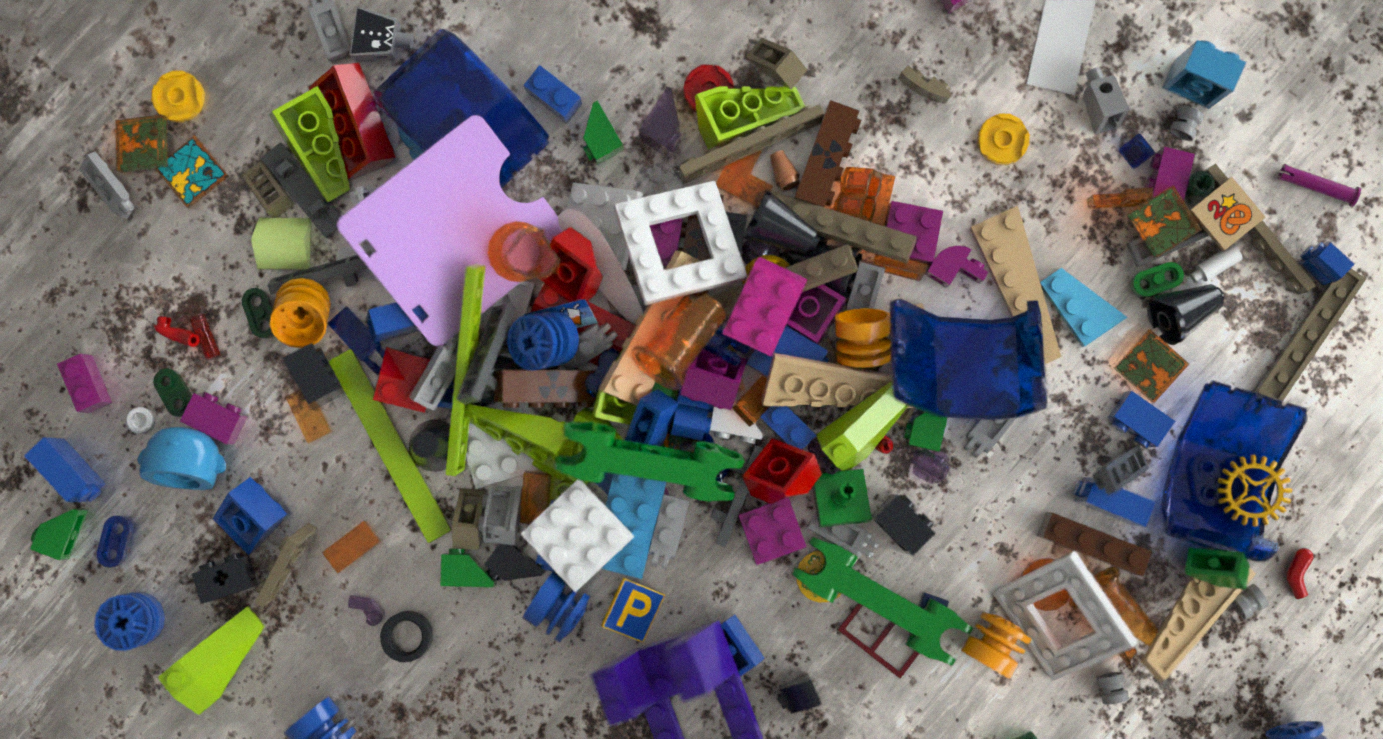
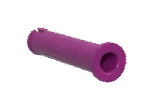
M1283 164L1280 171L1290 175L1285 173L1278 174V180H1283L1347 202L1350 207L1355 206L1361 194L1360 187L1352 188L1288 166L1287 164Z

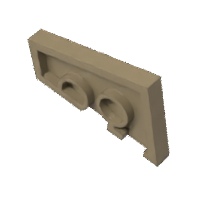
M307 523L290 537L286 536L278 547L281 552L278 558L275 557L269 564L267 571L270 573L267 579L264 578L256 590L259 594L254 603L264 608L274 600L291 572L288 565L292 566L297 558L301 556L305 549L301 546L302 542L309 536H313L317 527Z

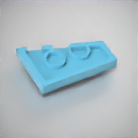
M1062 268L1040 282L1043 292L1082 347L1087 346L1127 318V316Z

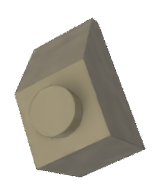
M762 37L746 56L751 63L772 80L789 89H792L807 71V68L792 50Z
M460 488L451 526L453 548L479 550L483 532L478 531L480 516L485 515L482 503L486 490Z

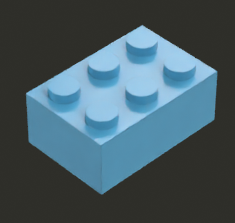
M1197 40L1174 60L1162 88L1210 109L1235 90L1247 62L1241 60L1240 56L1230 51L1223 52L1216 49L1215 45L1209 41Z

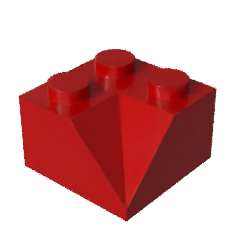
M570 227L552 238L537 278L569 302H574L582 299L588 301L596 296L603 275L596 266L591 241Z
M386 347L373 400L425 413L426 407L415 402L409 396L432 358Z
M772 438L742 477L752 497L773 504L788 496L807 494L822 473L813 453Z

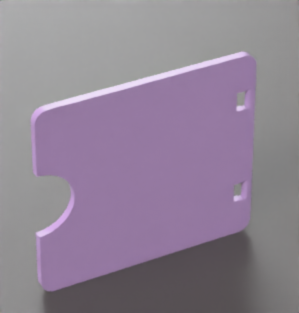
M471 116L344 214L337 223L338 230L427 341L434 346L444 345L450 338L460 332L467 266L481 264L486 267L481 307L482 314L543 264L552 238L562 232L559 227L557 214L544 197L529 203H519L511 200L504 194L499 182V173L503 162L510 153L486 121L480 116ZM365 239L375 249V252L370 257L358 244ZM418 305L428 315L423 322L411 310Z

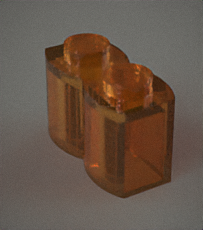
M846 167L840 178L841 191L834 202V211L871 222L876 209V198L882 185V174L873 168Z

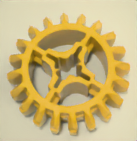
M1251 455L1250 463L1248 464L1245 457L1242 456L1239 458L1242 464L1239 467L1234 461L1230 462L1234 470L1232 472L1227 469L1222 470L1225 475L1229 476L1228 479L1218 478L1219 483L1225 484V489H1216L1217 493H1225L1226 496L1220 498L1218 502L1220 504L1229 503V506L1225 507L1223 511L1228 513L1233 509L1235 513L1231 519L1234 521L1239 515H1242V525H1246L1248 518H1252V525L1254 527L1258 526V518L1262 519L1264 525H1268L1269 521L1266 517L1268 515L1275 521L1278 520L1279 517L1274 511L1278 509L1280 512L1285 513L1286 509L1280 506L1281 502L1291 503V499L1283 497L1284 493H1292V488H1283V484L1289 483L1290 478L1280 479L1279 477L1284 474V468L1275 472L1273 469L1276 467L1277 462L1272 461L1269 466H1266L1267 457L1262 456L1260 463H1256V456ZM1257 468L1267 472L1269 475L1260 481H1253L1246 475L1244 470ZM1238 476L1244 486V490L1233 500L1231 486L1235 477ZM1245 479L1253 486L1262 485L1266 482L1261 486V491H1259L1261 492L1260 497L1263 502L1254 495L1242 499L1247 495V490H1249L1247 489L1249 485ZM1275 481L1277 495L1273 504L1270 505L1265 497V490ZM1249 500H1255L1264 511L1250 513L1243 511L1239 506Z

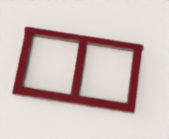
M857 603L837 630L901 679L920 653L914 650L899 671L875 653V650L894 627L895 623L891 621L870 648L846 630V627L863 606Z

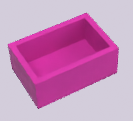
M758 257L722 334L772 356L807 279Z

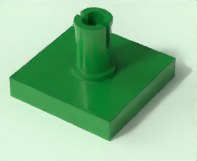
M863 469L822 473L812 487L819 527L867 523L872 520Z

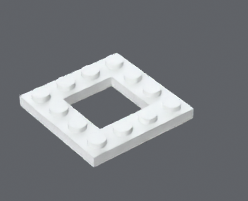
M715 181L614 205V211L645 305L746 280L747 274ZM697 214L711 259L664 271L649 225Z
M1075 551L1001 586L993 592V595L1013 624L1020 627L1032 639L1028 646L1052 681L1131 649L1137 643ZM1066 588L1095 631L1061 646L1033 603Z

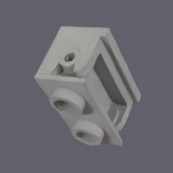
M490 484L489 493L483 496L482 509L485 510V515L480 516L478 531L483 532L484 543L516 544L523 502L522 486H499L493 491V484Z

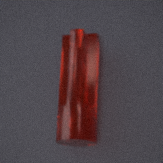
M205 314L190 318L193 330L199 336V344L205 359L211 360L219 357L221 354Z

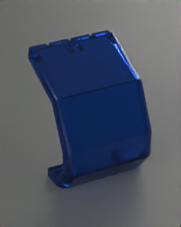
M447 29L437 31L373 93L375 104L423 152L427 151L469 117H482L510 153L500 169L499 182L501 189L514 177L512 174L514 171L519 173L533 159L531 157L533 153L539 154L549 144V134L515 94L467 44Z
M896 299L890 302V321L892 322V387L895 400L939 418L1003 420L1022 418L1047 409L1043 325L1038 300L1027 301V311L1011 318L992 320L939 317L903 299Z
M1212 380L1203 386L1177 437L1162 491L1160 519L1165 533L1170 537L1214 550L1243 552L1248 560L1265 562L1278 553L1279 542L1264 538L1265 525L1261 518H1258L1257 527L1252 525V518H1248L1247 524L1242 525V515H1239L1234 521L1231 519L1235 513L1233 509L1228 513L1223 511L1225 507L1229 506V503L1220 504L1218 502L1220 498L1226 497L1225 493L1220 494L1216 492L1218 488L1225 489V484L1219 483L1218 478L1227 480L1229 476L1225 475L1222 470L1227 469L1232 472L1234 470L1230 465L1232 461L1238 467L1241 466L1239 458L1242 456L1245 457L1247 464L1250 463L1251 455L1256 456V463H1260L1262 456L1267 457L1265 465L1269 466L1272 461H1276L1277 465L1273 470L1275 472L1278 471L1307 422V408L1288 402L1282 405V400L1265 395L1257 398V393L1237 387L1230 390L1231 385ZM1257 468L1244 470L1246 475L1253 481H1260L1269 475L1267 472ZM1238 476L1235 477L1231 486L1233 500L1244 490V486ZM1245 479L1249 485L1247 487L1249 490H1247V495L1242 499L1254 495L1263 502L1260 497L1261 492L1259 491H1261V486L1266 482L1262 485L1253 486ZM1275 481L1265 490V497L1269 503L1271 502ZM1249 500L1239 506L1243 511L1250 513L1264 511L1255 500Z

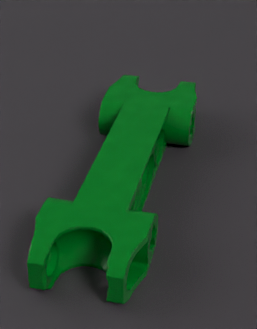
M589 421L563 424V436L569 440L580 442L583 444V447L578 454L573 456H555L553 464L555 470L587 482H602L605 472L681 484L684 485L683 494L687 497L710 502L733 500L735 495L733 487L715 479L717 474L723 469L742 468L745 460L742 454L719 444L709 442H697L694 452L614 439L616 430L613 427Z
M811 536L808 543L822 552L824 556L823 568L815 574H809L794 567L791 575L803 582L811 592L831 603L835 601L839 592L909 631L911 634L905 643L906 646L927 658L935 659L951 666L954 665L956 659L946 653L940 645L941 635L949 628H956L971 634L972 626L962 620L955 611L932 598L928 601L925 609H922L852 569L859 558L858 556L836 544L827 543Z

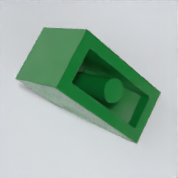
M598 100L595 101L592 105L583 137L586 146L582 148L589 161L594 159L597 165L624 151V146Z
M943 400L911 419L910 424L906 423L903 438L907 439L905 445L940 452L952 401Z
M84 508L72 509L39 524V527L32 533L30 550L57 560L69 559L88 510Z
M449 548V553L441 554L440 586L495 587L497 586V580L486 572L487 569L472 554L465 553V549Z
M1189 548L1185 574L1218 587L1246 590L1250 564L1243 552Z

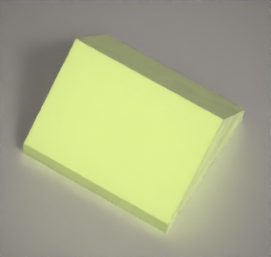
M258 218L251 238L257 269L304 270L310 268V218Z

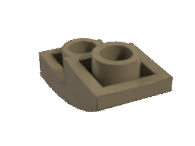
M909 65L901 72L898 78L914 92L935 102L946 104L953 95L950 92L951 88L944 80H938L934 76L926 83L924 75L918 69H912Z

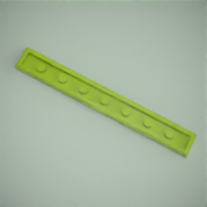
M481 264L467 266L465 274L445 475L453 477L465 470L470 424L467 408L469 405H472V402L463 404L456 400L478 346L486 269L485 265Z
M349 349L329 360L331 368L427 542L431 543L452 531L383 403L373 400L375 389L354 350Z

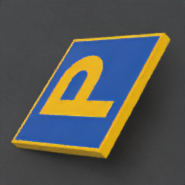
M623 577L600 626L643 643L665 595Z

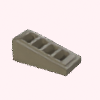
M262 160L241 175L266 213L272 218L279 217L294 205L287 192ZM262 173H265V175L262 178L253 183L254 179H256ZM269 181L271 182V183H269L267 186H265L263 189H261V190L259 191V189H260L262 186H264V185H265L266 183H268ZM276 190L274 194L265 199V197H267L269 194Z

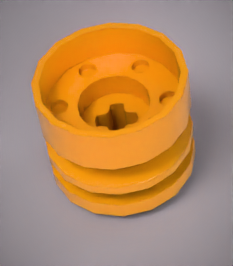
M305 278L292 279L282 284L276 293L270 319L272 333L280 342L295 348H303L310 343L315 345L320 342L326 333L331 305L329 293L321 284Z
M861 308L846 310L835 316V333L837 337L841 338L836 342L838 350L836 360L839 364L865 368L880 366L892 359V352L889 349L891 341L886 338L891 333V316L888 312L879 309Z
M982 611L980 618L989 622V626L985 628L976 623L975 627L984 634L983 637L979 639L969 636L961 651L1010 679L1018 665V662L1010 656L1011 651L1020 654L1025 653L1024 649L1015 645L1017 640L1019 639L1029 645L1032 639L1020 627L999 615L988 614Z

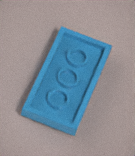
M613 474L606 506L635 537L601 569L639 579L643 578L667 482Z

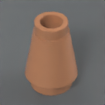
M780 150L771 154L770 159L776 186L780 187L781 191H787L799 185L800 174L784 151Z

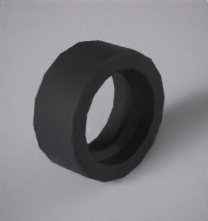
M402 611L391 616L383 624L380 632V644L384 652L391 659L398 662H412L422 657L429 650L433 640L429 621L422 614L414 611ZM402 621L415 623L422 633L420 645L411 652L398 650L391 640L393 628Z

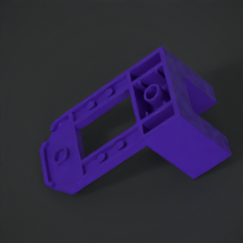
M719 620L627 651L590 674L609 726L633 719L644 711L654 739H684L669 697L680 694L682 702L706 695L714 689L732 738L763 739Z

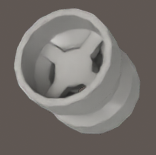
M1180 106L1177 112L1178 118L1171 124L1169 132L1177 138L1192 141L1197 133L1196 127L1202 123L1204 114L1195 108Z
M1252 584L1246 588L1244 593L1239 594L1233 600L1232 605L1240 617L1246 620L1253 616L1254 611H1261L1268 607L1269 603L1259 587Z
M1112 672L1097 677L1098 686L1102 687L1103 694L1101 698L1104 705L1117 704L1129 700L1128 691L1123 686L1125 681L1123 672Z

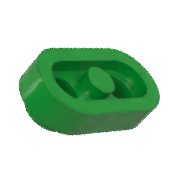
M1167 262L1141 271L1132 278L1131 289L1135 295L1145 298L1175 288L1184 279L1183 269L1177 263ZM1165 272H1169L1172 275L1170 281L1165 279ZM1141 280H1144V281L1147 282V288H1146V289H1142V288H1141V286H1140Z

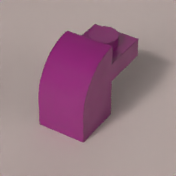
M951 246L944 249L934 258V262L928 267L924 275L947 288L958 272L978 284L984 281L989 272L984 269L985 265L973 258L971 260L967 259L972 249L965 246Z

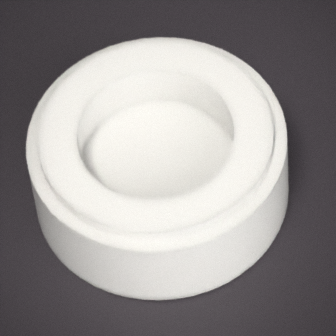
M137 407L128 413L126 424L132 432L147 433L154 427L155 416L151 410Z

